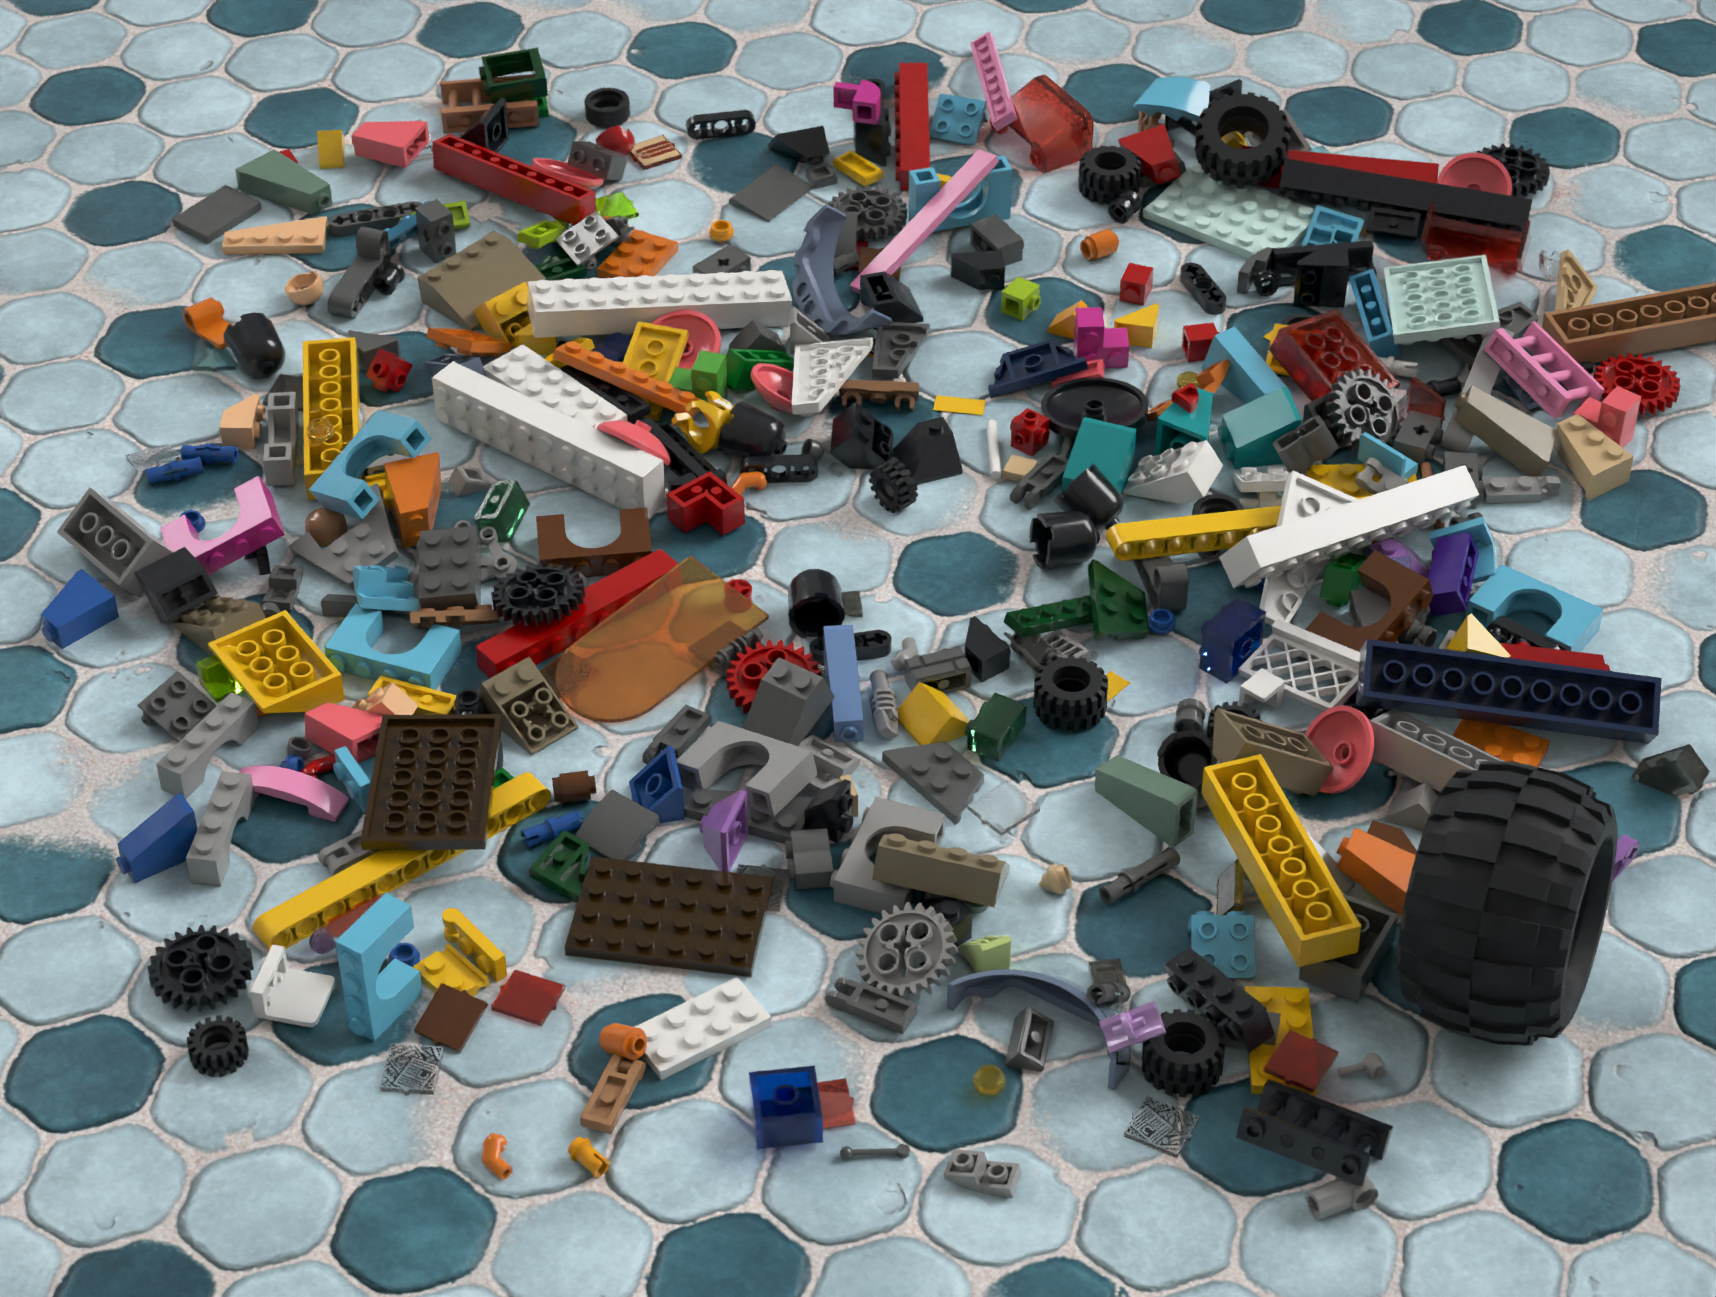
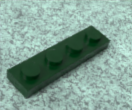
M1088 595L1006 612L1004 623L1021 638L1092 623L1091 598Z

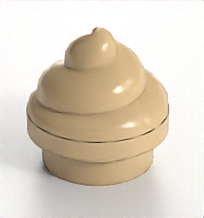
M1057 863L1048 866L1046 873L1042 875L1039 886L1053 893H1066V889L1072 888V879L1065 864L1058 865Z

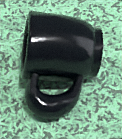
M464 689L456 696L453 713L486 714L483 699L477 691Z

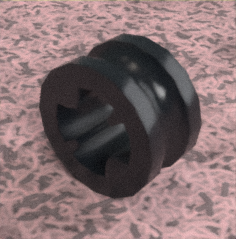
M1271 271L1259 272L1253 282L1257 293L1264 297L1273 295L1279 286L1275 274Z

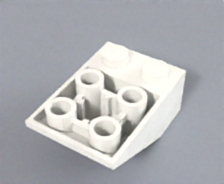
M1207 440L1198 443L1190 442L1182 448L1176 450L1171 448L1156 456L1148 455L1142 458L1138 463L1139 466L1136 471L1128 478L1129 482L1123 489V493L1125 495L1179 504L1204 498L1223 464Z

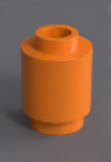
M1110 229L1086 236L1080 243L1082 255L1087 260H1096L1113 254L1118 249L1119 239L1116 233Z
M613 1023L602 1029L599 1035V1044L609 1055L616 1054L625 1059L637 1060L646 1050L647 1037L640 1028Z

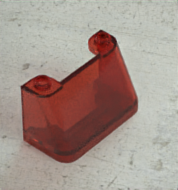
M1045 74L1034 77L1011 96L1017 120L996 131L990 118L991 128L998 134L1006 133L1009 126L1031 145L1030 161L1044 174L1080 161L1081 156L1093 148L1094 122L1090 112Z

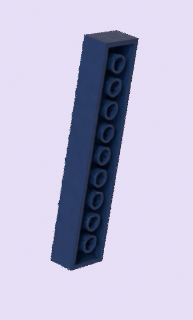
M1367 639L1360 649L1356 705L1388 710L1395 708L1399 711L1649 744L1659 733L1662 678Z

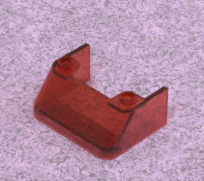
M1430 202L1421 237L1422 251L1426 253L1427 258L1432 260L1486 255L1488 267L1498 268L1503 273L1515 275L1516 272L1522 271L1529 250L1531 221H1525L1523 233L1437 217L1435 203Z

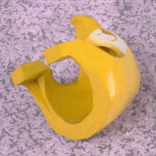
M714 391L705 392L708 402L697 400L685 405L687 412L700 410L707 418L709 427H698L694 424L693 418L687 413L675 414L671 420L673 426L680 427L689 444L701 454L719 447V436L723 424L729 425L734 416L730 413L734 406Z

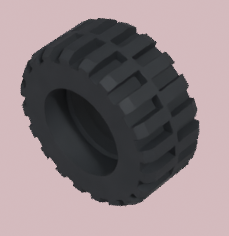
M1233 92L1231 96L1225 94L1219 97V101L1215 99L1210 102L1208 108L1203 109L1200 119L1197 120L1195 151L1196 159L1201 164V169L1206 174L1210 173V178L1216 182L1220 180L1223 181V185L1229 187L1231 184L1237 185V188H1244V185H1250V187L1258 186L1261 181L1266 183L1271 180V175L1276 176L1281 171L1285 158H1287L1290 140V125L1284 111H1279V105L1274 101L1270 103L1268 101L1269 98L1263 95L1260 97L1255 96L1253 92H1248V94ZM1234 131H1248L1258 135L1263 142L1253 148L1237 149L1224 143L1221 138Z

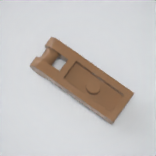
M613 1054L580 1116L581 1126L612 1134L638 1081H641L644 1076L646 1063L639 1060H634L633 1062L626 1061L625 1058Z

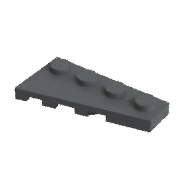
M1521 302L1497 310L1500 327L1515 332L1513 339H1517L1524 334L1531 322L1535 321L1537 323L1540 317ZM1473 334L1460 339L1453 337L1441 338L1439 342L1472 367L1485 335Z
M694 788L684 805V817L701 821L704 815L708 816L715 803L738 791ZM747 796L748 834L785 844V841L790 840V831L805 830L804 810L813 797L795 796L774 817L751 809Z

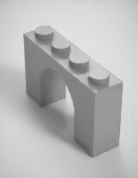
M721 721L713 725L676 760L682 786L691 789H708L724 773L738 766L749 764L764 766L745 787L750 808L774 817L818 775L811 750Z
M875 797L871 807H866L864 810L861 827L855 828L850 848H846L842 854L839 870L835 869L832 873L830 887L834 888V901L882 914V910H885L889 915L893 913V905H897L900 911L904 910L906 902H909L911 905L914 900V889L872 880L875 865L869 858L877 852L878 845L884 834H901L908 840L917 842L927 840L940 846L944 837L945 814Z

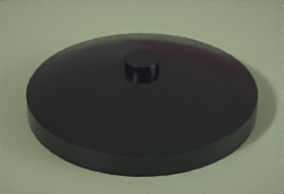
M1080 378L1061 383L1050 389L1041 401V415L1049 418L1050 430L1061 436L1076 440L1084 417L1134 428L1137 431L1148 418V400L1140 389L1124 381L1111 378Z

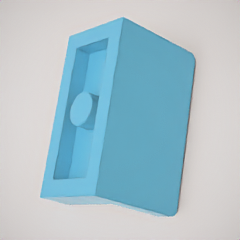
M1366 432L1360 435L1358 460L1366 463L1369 457L1375 458L1382 466L1405 480L1417 473L1418 463Z

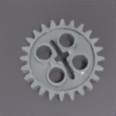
M906 902L902 911L899 910L897 905H893V913L890 915L885 910H882L883 919L879 921L872 918L873 929L863 928L867 938L857 940L863 948L855 951L856 956L859 958L856 966L861 972L860 976L864 982H867L866 984L896 996L900 994L901 998L908 1000L911 993L919 1000L920 991L923 989L928 994H932L930 985L934 983L941 987L942 983L939 977L941 975H951L946 966L956 964L951 956L958 953V949L953 944L957 941L956 936L952 932L953 928L948 921L946 922L941 912L937 914L932 906L925 911L921 903H918L913 910L909 902ZM927 933L924 938L918 940L922 934ZM896 936L894 940L888 942L891 937ZM926 962L922 967L916 968L920 963ZM895 964L892 969L885 971L887 967Z

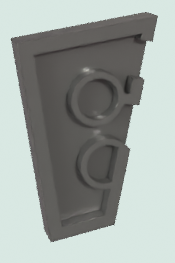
M893 322L886 326L877 327L872 377L898 379L929 334L930 324Z

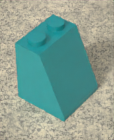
M1197 387L1199 401L1197 408L1192 413H1188L1172 402L1158 417L1155 456L1171 448L1174 450L1182 448L1190 442L1198 443L1205 440L1209 442L1213 393Z
M1281 387L1222 415V424L1217 430L1220 443H1224L1225 456L1231 460L1234 469L1283 464L1272 443L1283 434L1295 430L1302 424V419L1288 388Z
M1084 417L1062 477V493L1073 480L1094 463L1119 494L1122 495L1123 489L1129 481L1128 478L1133 473L1136 429Z

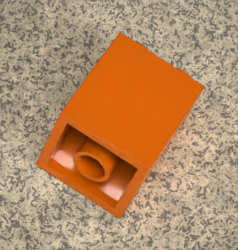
M438 452L416 456L415 459L407 458L384 463L386 497L402 548L416 546L420 539V531L433 530L442 491L440 456Z

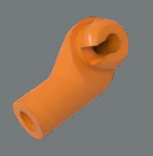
M759 471L741 473L731 488L741 496L750 487L760 491L767 486L766 477Z
M492 1133L483 1141L481 1160L500 1180H505L511 1175L513 1170L501 1158V1152L505 1150L502 1145H507V1140L501 1134Z

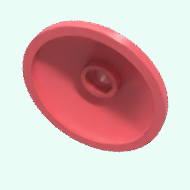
M1466 153L1453 158L1443 167L1437 184L1509 196L1512 194V181L1507 169L1497 159L1482 153Z
M534 158L532 160V167L590 190L598 188L604 181L603 178L567 165V162L547 158Z
M679 310L666 313L651 323L688 330L689 338L683 352L685 354H682L679 368L691 370L700 351L720 352V331L715 322L703 313L693 310Z
M756 364L750 376L757 391L776 411L793 414V372L772 364Z
M617 420L603 422L596 427V429L662 459L664 466L669 467L671 463L670 456L663 443L650 433L652 427L639 420H637L635 425L630 422Z
M1345 705L1331 707L1314 719L1305 734L1334 767L1319 791L1326 794H1337L1354 786L1369 767L1374 751V732L1369 719L1361 711Z

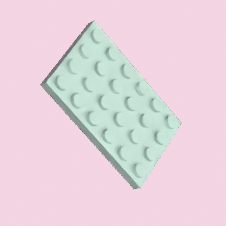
M1195 163L1143 209V218L1246 259H1249L1266 247H1294L1305 237L1315 209L1309 206H1304L1291 201L1289 198L1278 196L1268 190L1255 186L1244 185V188H1237V185L1231 184L1230 187L1223 185V181L1219 180L1216 182L1211 179L1210 173L1206 174L1201 169V165Z
M1486 255L1384 267L1394 344L1410 345L1414 342L1425 340L1435 342L1441 338L1449 337L1460 339L1473 334L1490 335L1496 329H1500V320Z

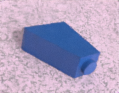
M83 569L77 571L41 614L43 621L42 633L49 642L53 641L61 649H64L119 617L115 596Z
M181 793L172 797L117 843L120 854L116 858L118 867L122 874L128 873L134 883L187 861V854L198 829L194 810Z

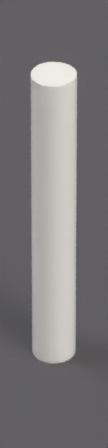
M989 420L987 422L990 476L992 479H999L1001 477L997 422Z

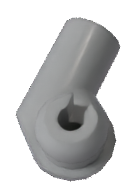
M905 638L902 641L903 650L891 659V664L896 671H902L905 668V659L919 655L914 638Z

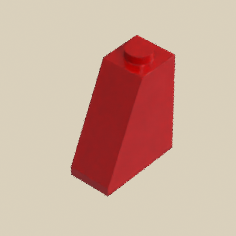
M1165 124L1118 139L1120 147L1134 152V155L1139 157V161H1141L1140 172L1156 184L1181 177Z

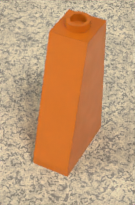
M1354 828L1350 839L1344 836L1336 852L1341 855L1337 868L1402 916L1416 855Z

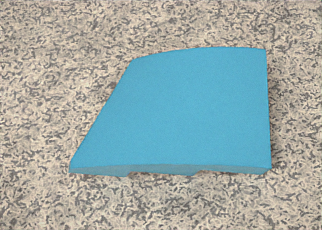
M1185 77L1156 78L1133 105V108L1150 116H1153L1158 111L1176 121L1184 116L1197 122L1203 109L1208 108L1210 84Z
M1317 205L1301 246L1357 242L1364 219Z
M381 565L353 566L354 588L360 607L362 609L418 611L419 600L413 596L414 585L408 581L409 569L403 565H395V568Z

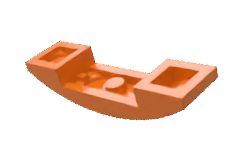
M1225 359L1214 363L1197 375L1196 379L1200 384L1198 388L1214 393L1226 376L1230 366L1229 360ZM1170 399L1156 405L1148 411L1146 421H1157L1158 417L1173 401Z

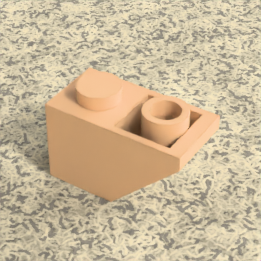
M254 394L223 411L219 427L222 446H237L238 449H255L257 438L262 436L261 421L266 419L265 405H261L259 394Z
M392 682L383 689L380 687L376 688L367 699L360 698L352 708L384 715H413L418 705Z

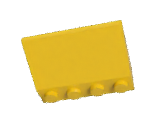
M286 610L208 643V648L263 713L308 712L325 703L337 704L345 700L342 674Z

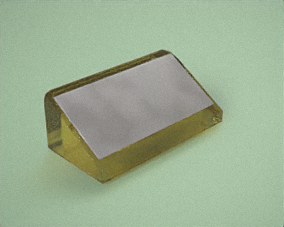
M1238 859L1217 880L1216 915H1227L1228 912L1233 911L1242 912L1244 869Z

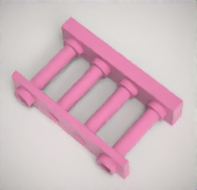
M1535 321L1531 322L1523 337L1513 339L1503 328L1496 329L1484 348V351L1553 419L1559 418L1570 401L1578 399L1583 404L1589 397L1599 400L1605 391ZM1523 348H1526L1533 356H1530ZM1541 365H1544L1551 373H1548ZM1558 382H1561L1569 390L1566 391Z

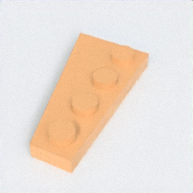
M324 216L227 231L224 234L222 244L223 255L324 253L328 218Z

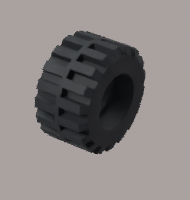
M1100 146L1099 148H1092L1091 151H1086L1081 156L1079 162V192L1092 202L1108 205L1124 190H1131L1137 194L1139 192L1141 171L1139 157L1134 155V152L1116 146Z
M1068 656V658L1058 657L1055 661L1049 660L1045 662V666H1041L1035 675L1033 708H1035L1036 716L1040 717L1042 723H1049L1050 728H1060L1064 732H1067V730L1079 732L1080 729L1087 730L1091 728V725H1097L1100 723V718H1104L1107 709L1108 678L1107 675H1104L1105 671L1101 667H1097L1095 662H1088L1086 658L1082 657L1079 659L1074 658V656Z
M1175 1009L1173 1013L1167 1011L1161 1013L1166 1033L1143 1042L1141 1068L1142 1072H1145V1078L1148 1082H1154V1088L1157 1090L1164 1089L1165 1094L1171 1096L1173 1093L1179 1094V1097H1186V1094H1191L1193 1097L1198 1096L1200 1091L1208 1092L1211 1090L1212 1085H1216L1219 1082L1220 1076H1222L1226 1046L1222 1029L1217 1028L1218 1023L1214 1020H1207L1208 1016L1203 1013L1199 1015L1194 1014V1010L1188 1009L1187 1012H1181V1009ZM1176 1052H1187L1190 1054H1179Z

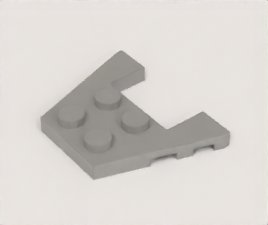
M377 483L370 488L380 500L370 510L368 518L324 549H321L311 534L307 532L288 546L292 553L297 557L300 556L307 560L314 567L324 570L329 576L351 589H354L353 566H386L398 558L399 555L393 531L388 520L387 507L383 500V491Z

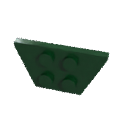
M1092 559L1088 565L1094 640L1103 641L1106 636H1114L1116 640H1125L1126 638L1144 639L1149 632L1145 592L1097 560Z

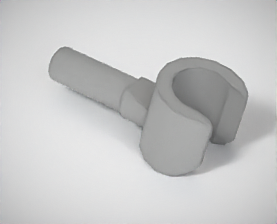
M1376 1053L1368 1054L1358 1064L1337 1068L1339 1076L1367 1071L1373 1079H1377L1386 1073L1383 1068L1385 1063Z

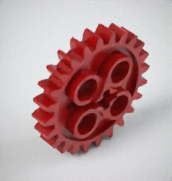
M1628 353L1626 358L1618 354L1617 359L1610 356L1608 362L1602 360L1601 365L1596 367L1593 377L1605 389L1601 395L1603 397L1602 401L1617 386L1641 396L1639 412L1642 416H1645L1646 411L1655 415L1656 409L1665 412L1666 407L1672 408L1673 402L1676 403L1681 388L1679 384L1680 378L1676 377V371H1670V365L1662 366V360L1654 362L1653 356L1644 359L1642 354H1639L1638 357H1633L1631 353Z
M768 640L767 646L763 647L759 642H756V649L753 650L746 646V655L742 653L736 654L737 661L731 660L730 669H727L726 684L727 690H729V698L734 699L735 707L742 705L743 713L745 714L751 708L761 680L778 657L821 676V671L818 670V662L813 661L811 653L804 655V647L794 650L793 642L784 647L782 640L778 642L777 646L773 645L771 640Z

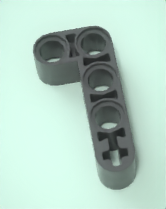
M367 227L359 228L356 236L357 257L331 292L327 304L329 313L355 318L376 289L374 280L383 273L384 266L391 262L387 231Z
M1170 556L1133 560L1154 610L1162 608L1175 612L1186 609L1189 578L1185 564L1173 565Z

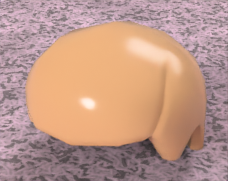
M313 270L311 273H301L293 276L287 282V285L284 286L288 298L293 303L304 306L313 304L320 299L323 294L324 285L321 275H318Z

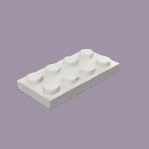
M736 977L635 1027L642 1029L647 1037V1046L642 1057L659 1079L663 1080L772 1026V1021L767 1011L740 979Z

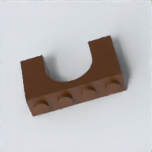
M647 508L619 510L621 533L613 543L600 548H584L573 544L566 536L564 514L536 516L539 561L542 567H547L550 563H553V568H556L562 564L564 570L572 568L573 573L580 572L585 577L609 576L651 554L652 546Z
M1374 550L1357 571L1363 587L1391 603L1385 616L1372 625L1353 627L1321 611L1305 630L1360 652L1367 639L1396 643L1398 636L1404 629L1409 628L1413 624L1417 614L1431 603L1434 596L1430 580Z

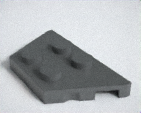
M946 741L882 752V761L942 814H945L955 825L960 822L961 813L965 807L970 806L973 801V795L979 791L984 783V774Z

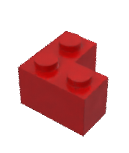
M710 471L666 494L668 520L684 533L704 522H708L722 535L745 524L744 498Z

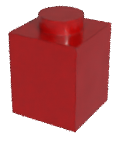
M1129 263L1120 280L1119 300L1144 306L1152 290L1154 268Z
M1213 322L1183 326L1181 347L1188 362L1205 360L1214 336L1221 333L1217 332Z

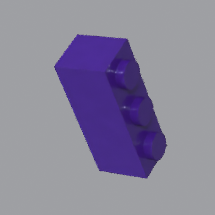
M1470 533L1437 538L1435 550H1432L1431 568L1427 571V578L1430 580L1434 595L1429 607L1434 616L1467 611L1479 554Z

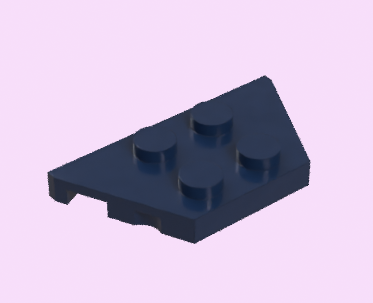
M1055 339L1004 353L1000 359V366L996 368L994 373V384L988 386L990 397L994 398L1020 389H1027L1036 384L1054 381L1057 378L1088 369L1087 361L1084 357L1077 358L1074 356L1073 350L1062 346Z

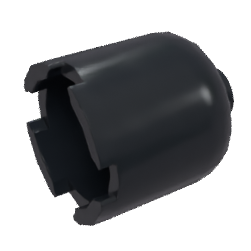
M252 312L240 316V321L233 326L231 324L227 326L224 332V343L244 375L252 379L269 378L282 368L285 361V348L272 321L267 319L263 313Z
M742 401L732 408L730 413L734 416L729 425L723 424L719 436L718 445L722 447L721 451L741 459L748 456L783 455L785 453L788 443L785 441V426L780 420Z
M1094 463L1073 480L1062 494H1059L1053 500L1063 512L1079 511L1088 515L1099 532L1104 529L1107 531L1110 527L1120 522L1117 517L1122 512L1124 506L1123 498Z
M1083 512L1038 513L1037 518L1031 519L1029 539L1030 543L1035 542L1037 554L1032 556L1040 569L1087 562L1092 558L1096 545L1100 541L1098 528L1095 527L1091 518Z
M821 569L802 571L792 579L789 585V625L792 631L799 637L804 639L806 636L822 638L824 637V626L842 625L845 619L841 586L836 577L828 571Z
M1196 730L1170 734L1162 742L1157 753L1160 773L1194 787L1198 790V794L1202 793L1204 767L1220 764L1213 755V742L1205 734Z

